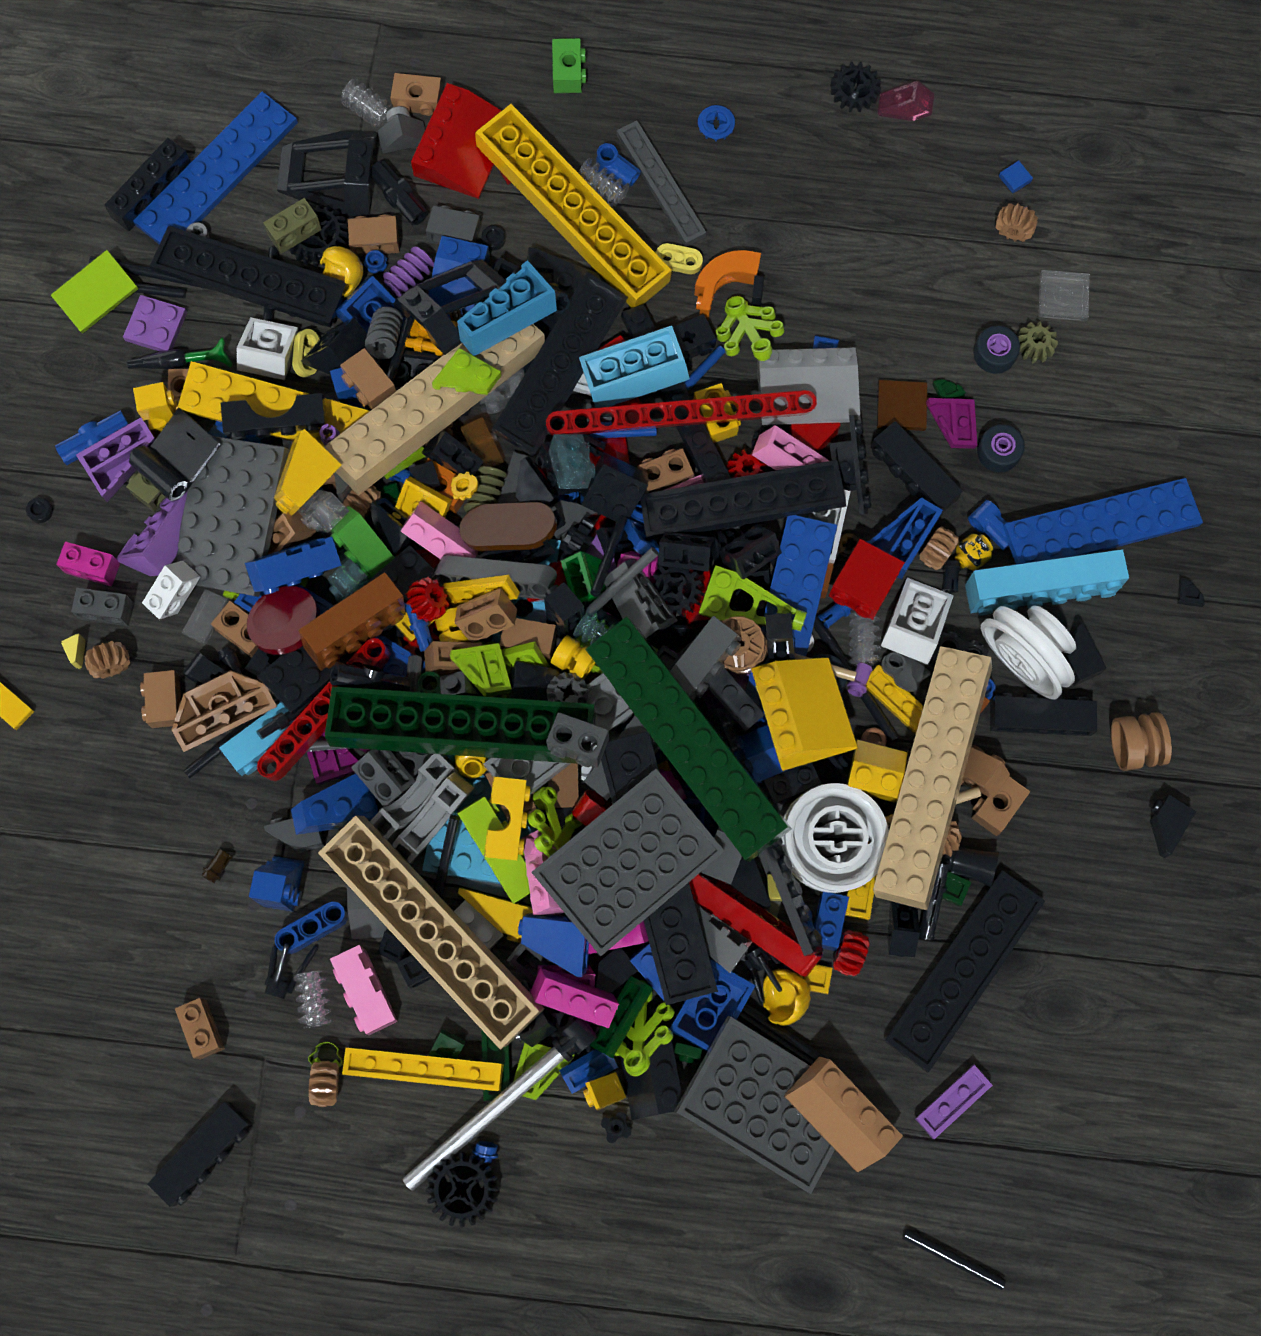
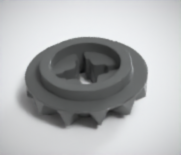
M564 672L554 676L547 687L548 701L564 702V692L560 691V689H566L567 686L572 684V692L575 695H569L565 702L586 704L588 688L584 679L578 677L576 673Z

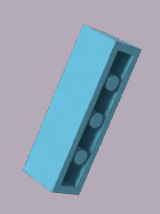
M281 703L219 747L241 776L244 774L249 775L257 770L259 759L288 728L286 727L281 731L277 730L264 739H260L256 732L273 721L272 718L282 712L284 714L288 711ZM320 709V710H319V714H320V715H324L323 712H322L321 709ZM308 723L304 725L302 731H304L306 728L311 729L312 724Z

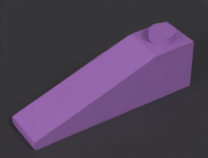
M188 490L176 501H170L168 498H165L160 503L161 511L146 519L144 523L147 527L139 536L133 534L116 558L119 563L148 576H158L165 565L172 564L178 552L180 526Z

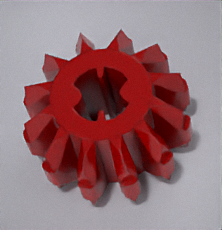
M745 449L742 450L741 456L734 453L733 460L727 463L731 478L765 473L768 470V465L752 456L753 450L750 455L747 454Z
M427 577L417 580L409 586V590L405 594L409 599L406 604L411 606V613H416L418 620L433 621L446 613V609L449 606L446 599L449 595L444 593V586H439L437 579L431 580Z
M847 930L840 938L839 947L834 954V970L847 976L859 974L868 953L869 938L857 931Z

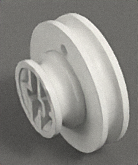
M1033 605L1027 611L1029 620L1008 607H998L993 613L994 619H986L981 624V631L986 642L997 657L1023 683L1046 698L1057 699L1062 694L1061 686L1069 687L1075 681L1073 670L1061 653L1071 654L1076 649V643L1071 634L1053 615L1039 606Z
M830 783L817 786L803 793L788 807L783 818L792 829L781 837L783 842L781 846L785 855L788 856L792 863L791 871L800 882L817 891L840 893L858 888L876 876L889 829L882 810L869 795L860 789L849 787L846 784ZM819 823L826 824L819 828H815V826ZM828 834V838H844L845 841L834 844V841H814L813 838H820Z

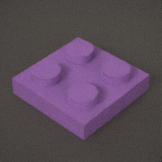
M140 295L123 338L127 342L159 352L171 350L185 320L187 311L185 308Z

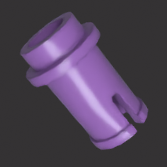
M325 424L320 429V438L324 445H327L340 435V432L333 425L329 427V424ZM329 433H333L330 437L326 438Z
M858 663L856 665L855 672L857 673L855 680L847 684L848 692L851 695L861 697L866 693V684L873 670L870 665L865 663Z

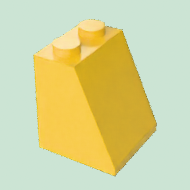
M305 429L292 442L274 495V499L277 501L275 504L279 510L285 514L289 513L291 516L342 465Z

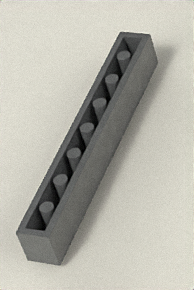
M713 616L670 671L693 700L696 697L700 698L708 688L707 683L712 676H718L725 666L723 662L729 655L733 656L741 646L739 642L742 638ZM634 716L617 739L647 732V730L638 718ZM650 735L654 754L656 755L660 747ZM600 761L599 766L593 768L584 782L604 799L612 802L602 762Z

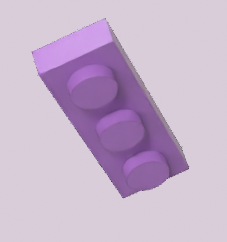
M972 1065L925 1108L915 1120L932 1139H935L993 1085L975 1065Z

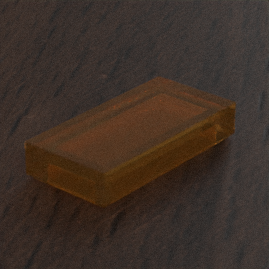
M483 417L460 427L471 452L483 460L480 467H494L504 462Z

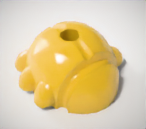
M469 472L465 474L459 473L457 477H453L451 483L453 498L455 500L460 498L462 501L472 498L478 489L476 477L470 475Z

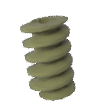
M479 467L476 472L477 476H475L478 480V489L472 498H467L468 503L464 505V511L468 513L473 508L484 504H498V500L493 498V495L501 496V491L496 489V487H504V482L499 480V478H507V473L493 467Z

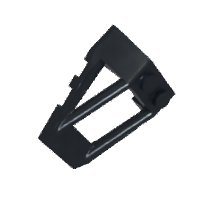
M339 131L282 146L277 191L298 200L305 198L306 201L316 205L320 203L323 209L329 205L332 211L337 209L340 216L345 218H356L358 216L369 218L371 206L369 184L372 157L377 152L378 132ZM348 149L345 178L303 182L306 153ZM344 188L345 202L308 191Z
M471 261L415 285L398 297L393 305L406 319L412 316L423 326L431 342L446 355L462 343L458 326L455 327L447 314L480 301L483 303L489 298V293L495 288L499 289L506 283V280L485 261ZM464 277L479 290V292L443 306H439L425 293Z

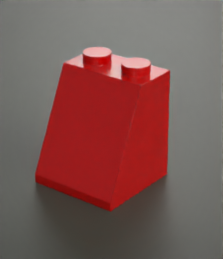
M859 539L836 579L829 597L835 603L855 610L859 616L873 620L905 562Z

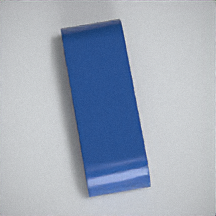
M329 902L279 930L275 935V945L279 950L283 951L284 937L293 934L295 940L293 945L289 947L287 954L296 953L345 925L348 920V912L340 903ZM335 908L340 909V918L337 921H330V911ZM316 921L318 924L317 931L311 935L307 934V924Z

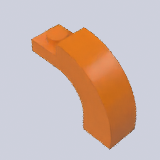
M746 250L727 252L711 260L702 269L695 284L694 296H698L696 309L700 310L699 316L704 314L707 321L709 320L714 295L723 285L731 282L753 285L754 276L758 274L761 253Z

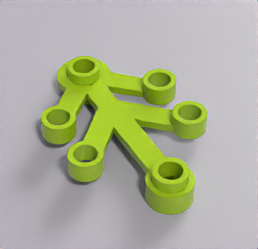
M731 297L727 300L725 306L727 316L722 325L716 329L717 339L720 342H726L724 349L728 356H735L740 352L739 342L746 333L752 343L751 348L754 357L759 361L768 360L772 354L771 343L766 338H760L756 329L770 331L771 336L779 337L785 332L783 323L778 320L774 321L776 315L773 307L749 306L743 297ZM747 315L761 316L762 320L748 318ZM737 319L739 324L731 335L730 328Z
M542 787L534 792L533 800L538 808L546 811L550 827L545 823V815L539 809L528 814L527 819L532 827L537 828L542 833V835L535 839V847L549 858L556 852L552 846L554 845L559 850L570 840L574 830L583 823L578 821L571 813L565 817V825L561 830L554 806L557 800V793L552 787Z
M652 992L635 1019L634 1028L631 1026L626 1035L633 1041V1050H629L626 1043L622 1041L615 1053V1056H621L624 1059L625 1069L631 1076L642 1075L648 1069L650 1056L660 1044H668L673 1038V1032L667 1026H660L655 1031V1036L644 1047L645 1040L661 1021H668L674 1016V1009L664 1002L657 1007L654 1015L646 1023L647 1003L653 997Z

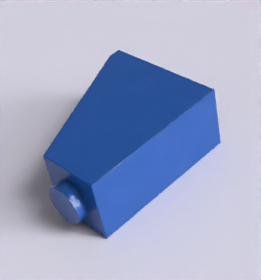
M529 912L523 919H520L518 934L522 935L521 944L576 977H582L587 973L589 942L568 917L533 915V913Z

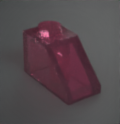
M919 81L880 93L877 114L882 117L915 121L932 115L935 94Z

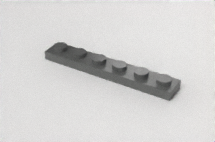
M636 120L618 129L617 137L635 166L641 170V176L684 246L687 247L705 238L707 232L638 121Z

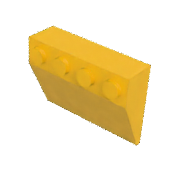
M829 658L774 661L751 668L782 771L858 749Z

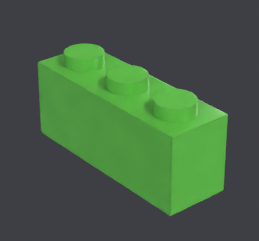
M350 506L327 525L328 529L332 532L330 537L333 538L334 543L338 547L343 546L346 552L344 555L353 565L355 563L358 564L360 567L358 572L366 581H369L395 558L360 513Z

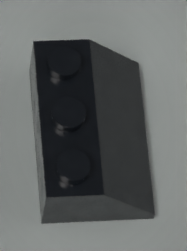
M655 1031L645 1040L644 1047L655 1036ZM624 1038L623 1041L626 1043L627 1048L633 1050V1041L629 1038ZM672 1040L668 1044H660L650 1056L648 1069L640 1076H631L625 1069L624 1059L620 1056L631 1119L635 1120L675 1112L674 1110L682 1098Z

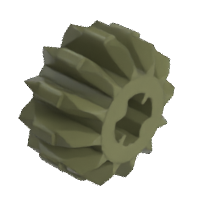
M1041 321L1036 326L1030 322L1026 328L1020 329L1019 336L1017 337L1020 342L1019 353H1025L1023 360L1030 357L1032 364L1036 363L1037 359L1043 363L1047 357L1053 356L1058 341L1055 340L1056 332H1049L1050 325L1044 328Z

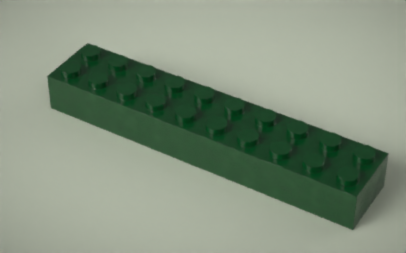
M625 617L585 649L744 860L750 862L792 829L633 621Z
M332 687L325 738L330 747L578 764L575 759L570 757L559 758L552 755L550 750H548L546 740L558 712L595 725L596 712L595 704ZM562 734L558 740L567 742L571 739V736ZM593 743L585 744L583 749L592 751Z

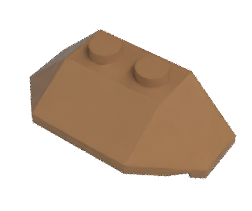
M230 670L183 694L172 732L183 752L276 708L277 704L270 691L262 682Z

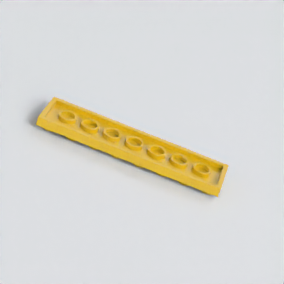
M191 361L177 409L180 408L186 413L222 422L220 402L246 400L255 413L263 417L273 418L285 414L293 406L297 395H307L308 393ZM325 398L327 424H329V427L333 425L340 434L370 412L366 409ZM296 431L295 435L285 436L279 432L271 433V436L293 442L301 431ZM319 432V433H309V434H310L311 436H313L323 447L325 446V445L322 443V441H321L320 432ZM329 433L326 438L330 437L333 433Z

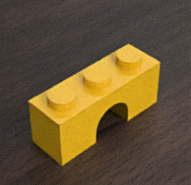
M163 382L133 388L137 412L143 421L148 420L149 430L155 439L177 411L178 400L174 399L172 390H167Z
M493 776L490 803L504 805L509 811L510 820L507 826L501 830L487 829L485 857L517 861L518 855H523L524 839H520L521 828H526L527 812H523L524 801L529 802L530 786L526 785V780Z

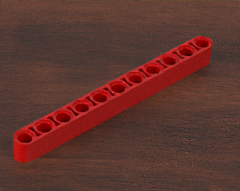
M802 390L556 411L548 415L546 428L553 436H568L802 416L810 413L816 407L817 399L811 391ZM799 397L808 398L810 402L808 409H803L799 406ZM775 399H781L785 402L784 411H778L774 408L773 403ZM751 401H757L761 405L760 413L750 411L749 403ZM726 403H732L736 406L737 411L735 415L725 413L724 405ZM700 406H709L712 410V415L708 418L701 416L699 412ZM678 407L686 409L687 418L683 420L676 418L674 414L675 409ZM651 410H660L663 414V419L659 422H654L649 415ZM627 412H635L638 415V422L629 424L625 420ZM602 414H610L614 419L613 424L610 426L602 425L600 422ZM582 415L588 418L589 425L586 428L576 426L575 419L578 416ZM553 418H560L564 421V427L561 430L551 428L550 422Z
M586 790L572 810V814L578 821L587 826L613 804L595 791ZM701 872L689 882L694 902L796 973L808 976L823 957V952L804 957L795 932L791 927L726 882Z

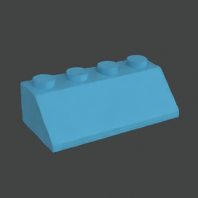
M672 326L579 357L596 408L610 407L690 380L686 363Z

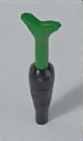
M222 337L212 350L186 353L182 349H171L127 360L128 369L183 368L187 362L216 360L229 367H232L233 363L224 351L225 341Z

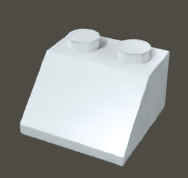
M250 317L237 346V370L285 380L292 363L294 338L298 333V327Z

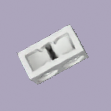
M184 561L165 565L142 604L158 619L178 614L200 579V576Z

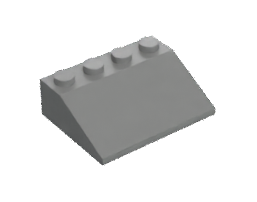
M855 347L772 350L771 357L768 360L759 361L757 359L759 394L807 390L814 393L817 399L816 407L806 415L761 419L762 425L850 422L849 415H858L860 420L858 363ZM799 397V406L803 409H808L810 407L808 398ZM781 399L774 400V408L778 411H784L785 402Z

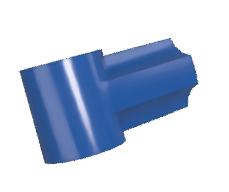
M605 143L597 149V170L603 174L611 175L626 188L632 187L640 176L641 170L619 155L617 148L612 144ZM603 157H609V158H611V160H608V161H607V160H604V159H602V158H603Z
M989 500L984 501L968 516V521L978 532L986 533L1004 550L1009 546L1003 525L1007 522L1001 517V512L994 503Z

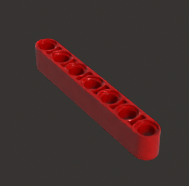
M372 638L367 640L346 664L355 666L367 664L382 669L390 659V650L381 640ZM374 648H382V652L378 657H371V652ZM329 682L263 754L257 763L260 775L271 781L282 779L325 732L328 713L320 715L319 710L321 706L329 704L332 687L339 686H334ZM311 723L312 730L310 733L303 735V726ZM293 742L294 750L290 754H285L286 745ZM271 762H276V770L268 774V765Z

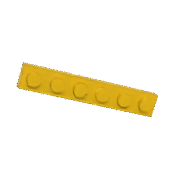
M346 1048L342 1075L501 1091L504 1064Z

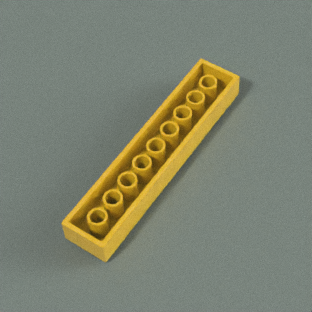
M512 104L475 132L476 146L611 287L628 297L626 303L631 308L643 305L670 282L672 270Z

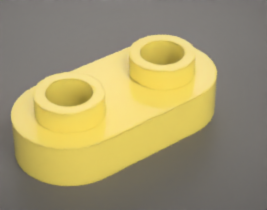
M666 243L660 245L656 250V254L672 271L695 274L702 268L703 257L696 249ZM670 257L671 260L666 261L663 258ZM692 261L694 265L689 266L687 262Z
M304 329L298 332L294 338L292 366L296 374L301 377L311 376L317 371V369L304 365L301 362L303 357L319 340L316 332L311 329Z

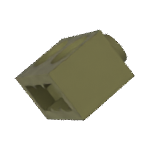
M305 198L263 222L269 238L280 254L322 230L317 215Z

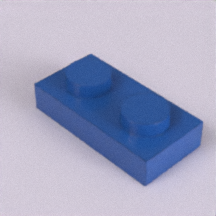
M627 519L624 530L628 535L627 538L634 545L633 549L639 554L644 555L653 547L659 553V545L656 540L651 539L649 542L647 541L645 527Z
M595 1049L560 1069L559 1072L573 1094L585 1087V1083L606 1075L618 1068L614 1058L612 1059Z

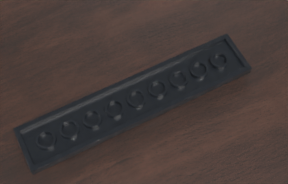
M648 731L608 742L601 759L613 804L653 770L657 769L659 771ZM688 882L643 920L666 1005L718 992Z

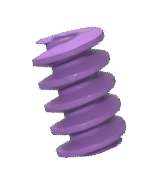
M416 246L412 247L411 253L404 255V260L399 259L397 266L390 268L391 273H384V283L389 291L398 298L402 295L401 291L406 292L409 290L408 284L413 287L417 285L414 280L415 278L423 281L424 278L421 272L423 271L429 275L428 265L434 267V263L422 249Z

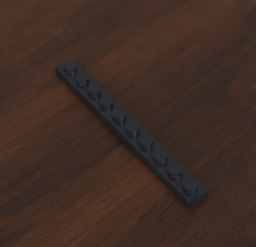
M644 304L621 313V318L632 339L657 331ZM683 382L658 390L663 402L692 400ZM683 407L675 409L674 414L676 418L680 420L687 418L686 409ZM704 424L676 426L704 483L731 479Z
M714 708L708 711L707 714L713 727L754 779L752 774L753 766L744 754V744L740 736L735 732L733 727L734 719L730 712L721 708ZM780 838L764 850L763 854L804 957L816 955L824 951L822 948V938L813 926L811 910L803 901L801 885L793 876L791 871L792 863L781 846L783 842L782 838Z

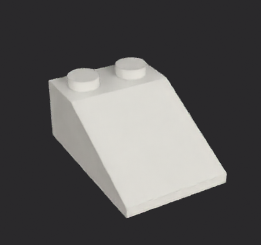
M907 578L881 646L928 664L938 644L954 595Z

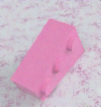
M358 945L330 958L334 967L333 973L338 983H342L346 992L343 993L349 1008L353 1007L357 1016L354 1017V1020L360 1032L365 1031V1034L371 1035L398 1022L370 957L362 946Z

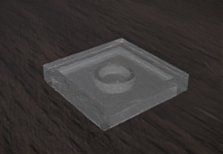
M1042 270L1040 273L1039 317L1087 321L1089 311V274Z

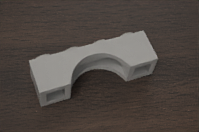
M433 754L418 769L416 782L408 791L391 805L382 808L372 818L370 823L392 845L426 806L443 781L454 771L458 773L455 764L444 754Z
M454 771L443 781L426 806L398 836L392 846L411 865L446 824L449 817L455 813L470 795L474 787Z

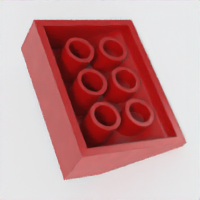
M447 83L411 160L413 175L479 199L494 164L476 146L475 132L502 110L469 90Z

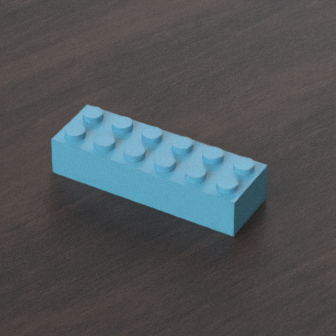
M1115 550L975 570L965 584L970 614L988 615L1000 606L1017 610L1020 606L1031 608L1035 605L1040 607L1043 605L1042 603L1052 602V605H1059L1067 602L1068 599L1075 598L1076 601H1086L1091 599V596L1100 595L1101 598L1112 597L1116 595V592L1129 579L1123 550Z

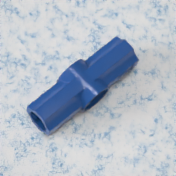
M120 410L100 422L92 421L84 424L79 428L77 434L55 445L56 450L63 462L68 465L78 460L76 454L127 426L129 423Z

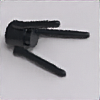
M284 944L276 973H274L277 947L274 945L270 956L268 976L264 984L266 985L265 993L285 999L286 993L292 994L295 984L314 957L318 946L315 945L290 983H287L289 977L281 974L289 944Z
M756 945L745 953L748 959L744 962L749 969L753 984L756 985L754 989L759 1003L762 1004L764 999L754 968L758 971L764 969L777 991L781 992L782 987L769 967L771 964L769 959L779 969H787V967Z

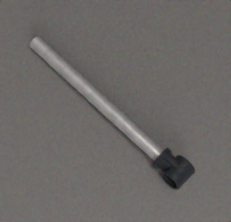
M578 1018L561 1033L562 1036L559 1039L555 1038L552 1041L554 1047L403 1177L405 1185L411 1191L415 1190L434 1173L432 1171L434 1167L440 1168L442 1166L440 1164L441 1160L447 1162L450 1155H455L564 1059L568 1062L571 1061L576 1052L579 1054L590 1045L598 1035L586 1020Z

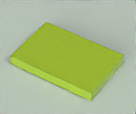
M106 250L53 292L51 296L78 330L84 333L139 288L110 252Z

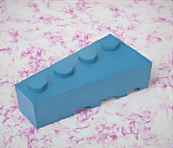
M528 260L521 265L522 269L516 274L512 273L506 278L504 285L499 289L495 288L489 293V298L483 303L479 302L457 321L460 341L473 356L557 311L555 290Z

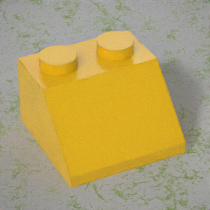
M857 740L858 749H854L846 785L860 789L871 797L896 802L905 775L907 752Z

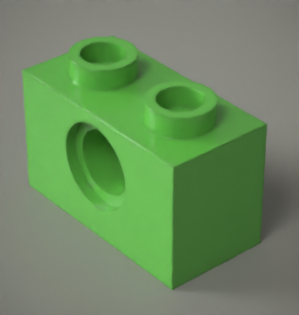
M580 38L552 39L554 93H582L581 83H586V69H581V63H585V48H581Z

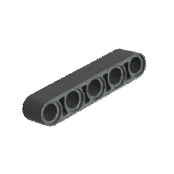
M448 555L440 559L432 580L437 579L439 586H443L444 583L509 575L520 592L518 597L544 599L546 597L545 593L554 586L557 573L552 567L541 564Z

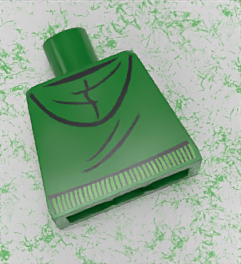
M580 551L561 560L568 587L584 605L586 602L594 601L597 598L592 596L590 591L602 559ZM605 583L603 585L600 595L606 590Z

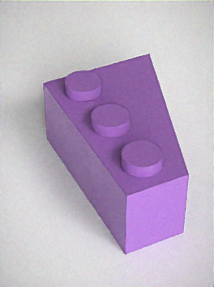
M139 418L76 454L101 496L108 502L136 471L129 464L131 451L138 446L150 447L155 438L143 419Z

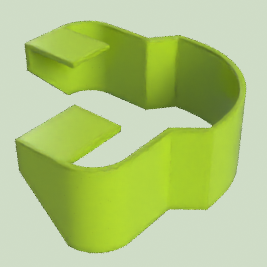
M323 1042L316 1046V1051L308 1058L312 1065L315 1062H321L318 1057L311 1062V1057L318 1052V1047L330 1042ZM334 1045L337 1048L336 1054L340 1058L341 1064L337 1061V1059L334 1060L332 1063H337V1065L341 1067L343 1065V1060L339 1055V1048L336 1045Z

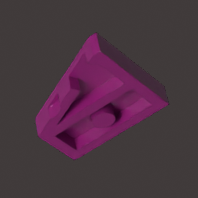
M929 398L926 401V405L951 448L975 449L977 446L974 399Z
M325 732L317 739V741L326 740ZM348 749L307 752L317 785L355 773L351 767L358 760Z

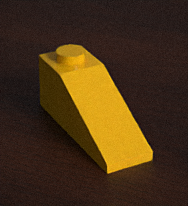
M459 888L458 894L498 931L508 934V940L521 943L522 935L518 934L519 921L529 912L533 913L531 906L520 903L513 904L506 899L466 888Z

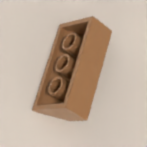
M818 1057L784 1095L794 1108L856 1172L885 1157L903 1137L830 1059Z

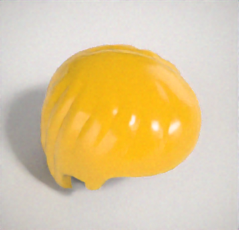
M332 246L325 249L320 260L321 265L325 264L322 274L345 281L348 284V289L344 297H348L357 288L363 277L362 262L355 253L347 248Z
M775 969L772 972L782 987V991H777L767 975L763 982V1007L770 1013L768 1017L770 1022L781 1026L790 1025L801 1019L807 1011L811 1000L810 989L807 986L806 980L800 974L788 969Z

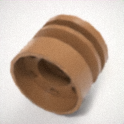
M743 616L730 617L722 621V623L742 638L741 641L745 643L744 646H740L733 656L729 655L723 662L724 668L736 674H749L752 672L751 668L763 665L768 655L767 638L763 630L753 620Z
M1161 713L1141 714L1138 721L1133 716L1119 717L1112 721V749L1117 765L1122 771L1141 769L1144 762L1148 767L1163 766L1170 763L1172 753L1171 737L1166 720Z

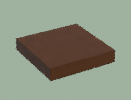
M879 380L877 428L886 429L896 421L904 430L925 431L927 428V383Z

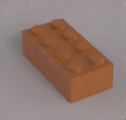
M384 572L300 628L298 632L303 648L321 671L326 667L331 668L336 662L340 661L342 656L347 653L352 654L356 652L363 642L378 637L382 633V629L390 624L395 625L403 619V615L406 614L403 595Z

